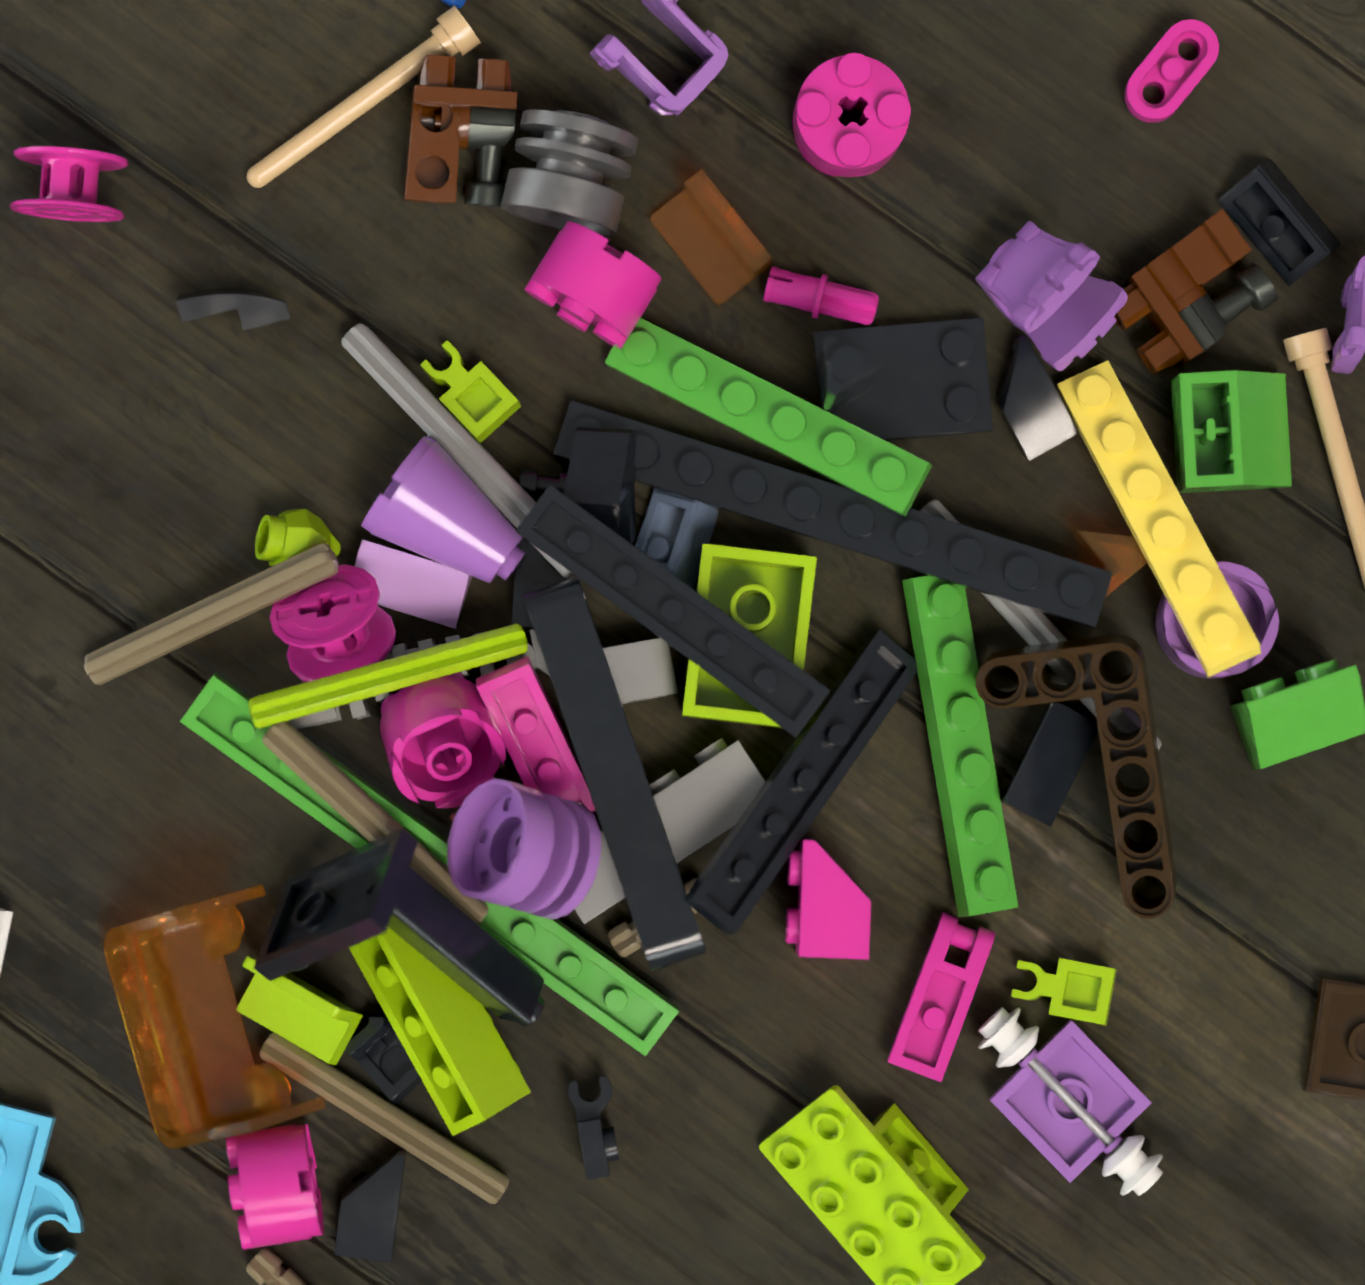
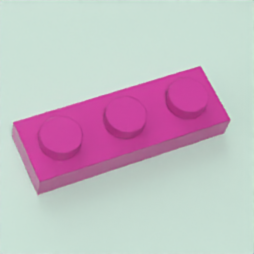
M527 656L476 678V687L487 710L498 725L504 745L524 786L538 790L540 793L555 795L566 800L584 804L591 812L596 811L581 765L529 657Z

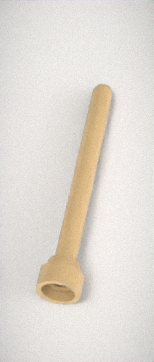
M453 6L436 20L439 24L431 29L432 37L252 166L246 176L248 183L252 187L261 188L421 73L426 55L444 56L447 54L453 57L460 52L464 56L481 43L459 10Z
M1326 327L1284 339L1283 343L1289 362L1295 361L1297 371L1303 370L1365 589V504L1325 365L1330 362L1328 351L1333 350Z

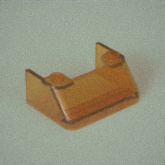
M263 884L110 929L105 936V958L152 1125L159 1140L170 1149L254 1132L326 1108L323 1096L292 1103L290 1099L291 1087L287 1077L271 1063L254 1064L240 1012L236 1011L238 1004L224 955L238 950L244 934V921L235 904L265 896Z

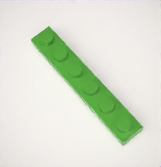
M642 318L638 321L623 348L619 349L613 346L604 362L610 368L906 517L932 467L929 462Z
M931 576L903 580L958 917H969L1018 908L985 704L976 689V676L979 668L965 587Z

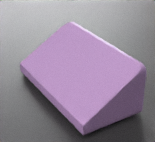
M366 540L361 541L355 567L365 569L376 579L380 592L379 606L456 629L472 576L441 563Z

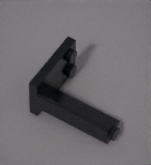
M983 318L814 332L819 408L885 441L989 433L993 431Z
M403 828L287 879L254 965V969L269 981L293 971H301L309 964L385 933L387 927H389L499 1019L527 1026L534 1022L541 1014L545 1001L539 995L544 979L410 867L418 841Z

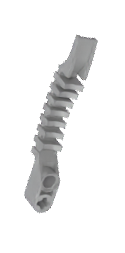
M534 629L530 630L533 646L528 643L527 652L506 659L507 665L528 656L534 669H540L550 676ZM460 635L445 637L446 643L462 639ZM431 638L418 641L419 648L408 649V645L405 643L394 645L384 660L441 644L436 645L435 640ZM661 638L603 648L622 704L678 693L670 646ZM495 662L479 666L481 676L497 670ZM469 670L460 672L465 677H470ZM392 691L375 696L376 702L380 701V703H383L388 696L392 695ZM366 699L349 703L353 719L357 718L359 720L371 716ZM338 706L288 720V722L296 729L339 721L342 720Z

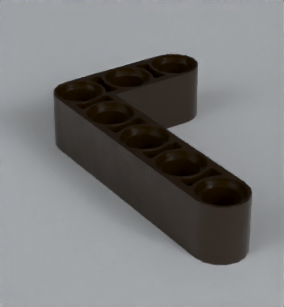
M1115 634L1002 649L993 652L984 661L976 676V689L981 699L994 708H1013L1094 697L1122 896L1126 907L1134 915L1147 919L1162 916L1170 909L1174 901L1177 876L1146 660L1142 647L1135 639L1127 635ZM1113 650L1122 651L1131 658L1133 671L1124 677H1114L1104 669L1102 657L1107 652ZM1054 658L1068 660L1075 668L1076 679L1065 685L1052 682L1045 670L1046 663ZM999 665L1012 668L1018 676L1019 687L1010 692H1002L996 689L989 679V671ZM1120 707H1129L1139 714L1142 722L1141 727L1132 733H1122L1112 725L1110 713ZM1130 763L1138 764L1148 772L1150 781L1142 788L1131 789L1120 781L1118 770ZM1136 820H1146L1156 828L1158 837L1152 843L1138 844L1128 836L1126 831L1127 825ZM1154 876L1164 884L1166 892L1158 899H1145L1136 892L1134 883L1141 877Z

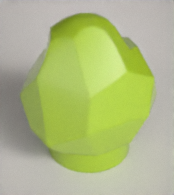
M286 510L280 513L278 517L265 515L262 518L256 534L255 555L259 560L269 561V566L273 567L322 543L328 544L336 557H338L341 551V544L322 519L309 510Z

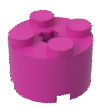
M860 53L838 56L819 65L804 81L793 110L792 122L795 143L802 156L817 170L837 177L865 176L882 168L897 151L909 125L911 107L902 82L885 64ZM841 107L847 111H851L854 108L858 109L862 113L859 119L860 126L855 122H851L847 126L841 124L839 121L843 112Z
M567 221L562 231H559L524 290L547 306L553 307L555 303H558L560 309L556 315L571 326L586 332L590 324L595 326L593 330L595 335L612 346L622 349L657 292L656 288L662 279L652 268L625 250L624 253H621L608 245L609 240L582 225Z
M458 672L402 688L398 693L388 696L383 701L380 709L382 714L380 721L381 740L396 786L409 800L418 804V799L435 802L436 808L459 807L478 785L495 779L494 775L500 764L504 765L506 749L498 725L487 710L476 685L466 680L462 673Z
M292 1124L226 1135L231 1169L238 1168L239 1174L228 1176L231 1204L233 1210L244 1209L245 1215L238 1216L242 1249L246 1250L307 1240L315 1236L324 1235L321 1190L317 1186L315 1173L317 1168L316 1157L308 1124Z

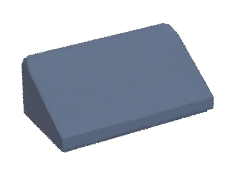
M653 489L635 547L694 590L699 576L702 544H709L718 518V510L698 500Z

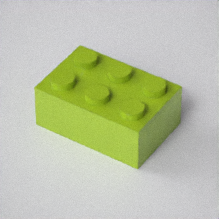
M703 543L697 593L804 671L817 557ZM689 660L682 717L782 728Z

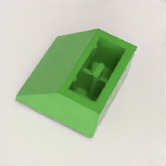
M1240 370L1179 373L1171 380L1176 478L1179 493L1292 487L1285 374Z
M1333 659L1295 671L1297 683L1285 686L1283 679L1278 678L1241 690L1244 701L1230 705L1252 770L1263 769L1364 734L1365 705L1357 666L1340 668L1337 659Z

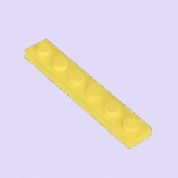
M1107 360L1058 383L1057 389L1060 398L1207 677L1209 678L1260 654L1261 645L1109 361Z

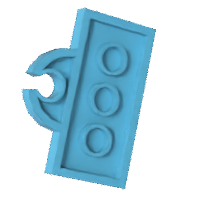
M0 1102V1285H38L58 1276L74 1261L78 1254L77 1251L69 1247L58 1252L48 1251L43 1248L38 1240L40 1225L44 1221L55 1220L62 1223L70 1233H82L84 1231V1219L77 1198L63 1182L42 1172L56 1116Z

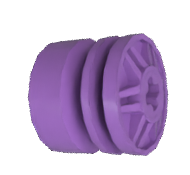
M492 779L478 785L465 798L458 810L448 839L447 866L452 883L464 896L505 907L508 906L514 910L554 920L573 911L584 900L592 886L601 858V833L594 814L584 804L566 800L555 795L540 793L538 790L509 781Z

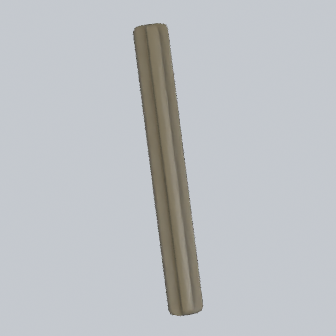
M319 544L87 654L84 658L85 672L96 685L109 682L336 575L339 571L338 559L328 544Z
M288 721L272 725L263 735V744L369 842L403 828ZM418 842L410 867L477 924H480L487 916L489 910L487 904L482 900L464 896L452 883L449 869Z
M274 1032L269 1035L259 1053L261 1059L490 1204H496L504 1194L510 1181L508 1176L336 1067L324 1062Z

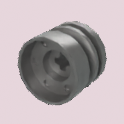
M535 109L523 111L520 128L537 138L523 137L516 139L515 151L537 162L536 168L522 167L509 169L501 208L515 216L549 227L563 229L567 221H571L601 236H615L624 203V196L603 185L602 182L603 179L630 178L631 165L616 157L635 156L638 138L625 130L610 125L605 120L579 112Z

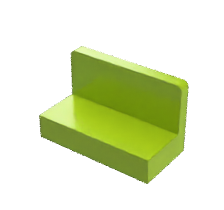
M247 955L242 966L255 973L236 1011L324 1062L337 1065L363 1014L291 973L269 981L254 969L257 958Z

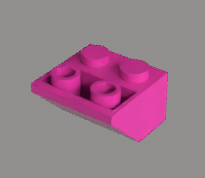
M801 839L799 851L793 850L788 857L787 885L798 886L797 908H786L785 942L787 944H796L795 953L799 957L869 960L870 899L815 840Z

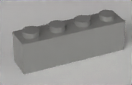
M723 738L694 756L699 764V767L682 778L673 769L650 785L676 863L736 825L764 785L765 780L739 741L728 747ZM603 830L600 831L601 858L595 880L584 900L574 909L584 924L625 898Z

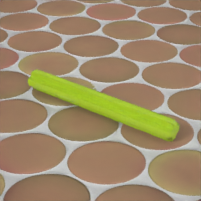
M513 624L251 698L248 701L250 717L255 728H263L428 680L487 665L527 652V638L520 624Z

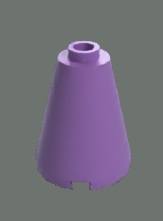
M429 436L423 437L391 477L393 478L392 482L384 494L380 493L361 526L376 537L489 584L496 575L506 581L525 555V552L517 547L523 537L516 532L512 524L445 449Z

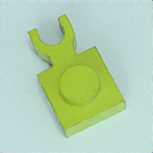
M447 340L442 344L445 353L452 358V363L448 369L443 371L435 370L427 360L423 361L420 366L433 382L450 388L439 398L441 404L481 443L514 414L521 405L518 399L481 361L468 372L464 368V362L459 352Z
M1059 958L1055 975L1046 973L1037 964L1018 960L1017 969L1032 971L1037 977V984L1029 992L1012 989L1011 997L1027 1001L1037 1000L1043 996L1050 997L1049 1015L1107 1026L1117 973L1116 969Z

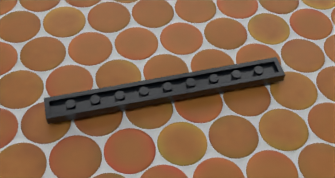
M570 401L553 452L556 457L570 461L574 433L577 427L633 430L634 480L637 483L698 500L718 509L1087 627L1096 628L1113 572L912 508L909 509L906 517L849 488L585 404Z

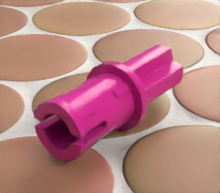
M772 266L770 270L764 302L777 303L813 312L812 318L818 319L820 313L869 325L875 318L879 302L876 293L829 282L828 275L822 274L820 279L779 269L775 266Z

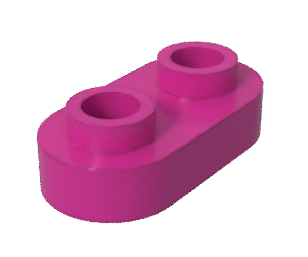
M1187 19L1177 22L1166 32L1126 84L1124 98L1126 106L1132 115L1144 122L1158 123L1168 119L1175 113L1210 70L1218 57L1219 42L1212 28L1202 21ZM1182 43L1194 45L1198 53L1197 58L1192 61L1184 60L1178 53V46ZM1148 86L1157 87L1162 93V101L1158 104L1148 103L1143 97V89Z

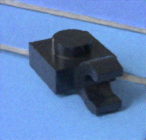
M606 1074L599 1076L601 1094L594 1100H587L581 1096L577 1079L571 1080L568 1088L570 1101L576 1110L587 1180L610 1176L609 1162L619 1160L614 1126L603 1128L601 1111L609 1103L612 1095V1084Z

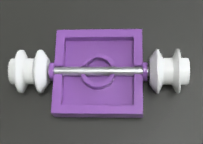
M1003 1007L997 1010L978 1030L985 1037L978 1045V1048L983 1049L993 1046L1000 1053L996 1063L998 1068L1014 1066L1016 1063L1020 1065V1068L989 1100L1069 1183L1103 1151L1107 1156L1104 1159L1102 1175L1104 1177L1116 1173L1124 1181L1120 1190L1122 1196L1132 1190L1138 1196L1146 1192L1163 1173L1157 1166L1162 1160L1163 1155L1159 1153L1148 1157L1141 1150L1145 1140L1143 1135L1129 1136L1122 1140L1120 1134L1151 1104V1101L1072 1020L1069 1019L1037 1051L1033 1047L1037 1043L1038 1026L1024 1029L1017 1022L1021 1011L1019 1007L1011 1013H1008Z

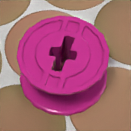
M31 146L14 150L13 154L19 160L40 165L42 168L39 199L16 200L10 204V209L40 218L78 222H113L125 218L121 210L97 204L99 171L123 169L129 164L126 158L95 150L70 147Z
M346 564L338 565L339 571L336 575L273 604L269 616L273 632L283 642L289 644L286 656L290 670L303 682H310L381 662L392 650L396 636L393 619L382 608L377 606L380 598L379 588L376 579L365 569Z

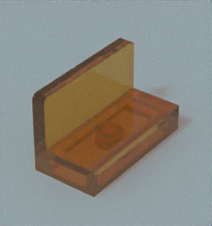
M702 169L684 182V190L651 216L652 225L716 305L723 304L771 266L772 257Z

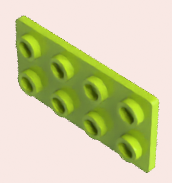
M833 1085L765 1138L759 1145V1149L875 1285H955L977 1269L985 1260V1255L950 1215L969 1189L895 1103L879 1114L871 1124L838 1085Z

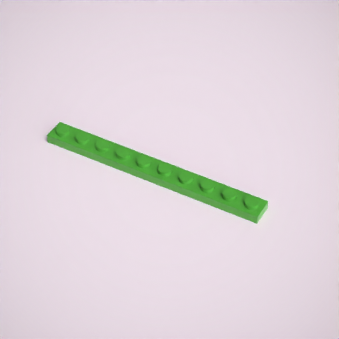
M215 673L180 722L356 849L370 843L263 744V735L272 725L255 728L248 709V701L251 697ZM310 741L448 868V839ZM483 901L489 909L487 916L479 924L483 929L544 979L545 985L645 1057L679 1013V1006L559 919L552 920L514 910L508 906L505 907Z

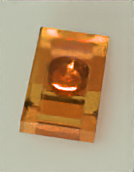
M1077 531L1073 534L1100 569L1113 572L1106 597L1147 564L1133 536Z

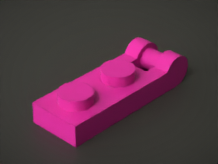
M945 912L941 913L887 1058L888 1063L942 1082L996 935L995 931L982 926L974 930L958 924V917ZM949 945L969 952L964 968L944 961Z

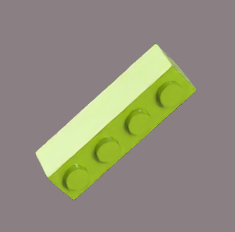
M387 927L385 933L349 947L452 1136L487 1120L531 1093L521 1075L518 1064L510 1055L493 1024L491 1015L484 1006L393 930Z

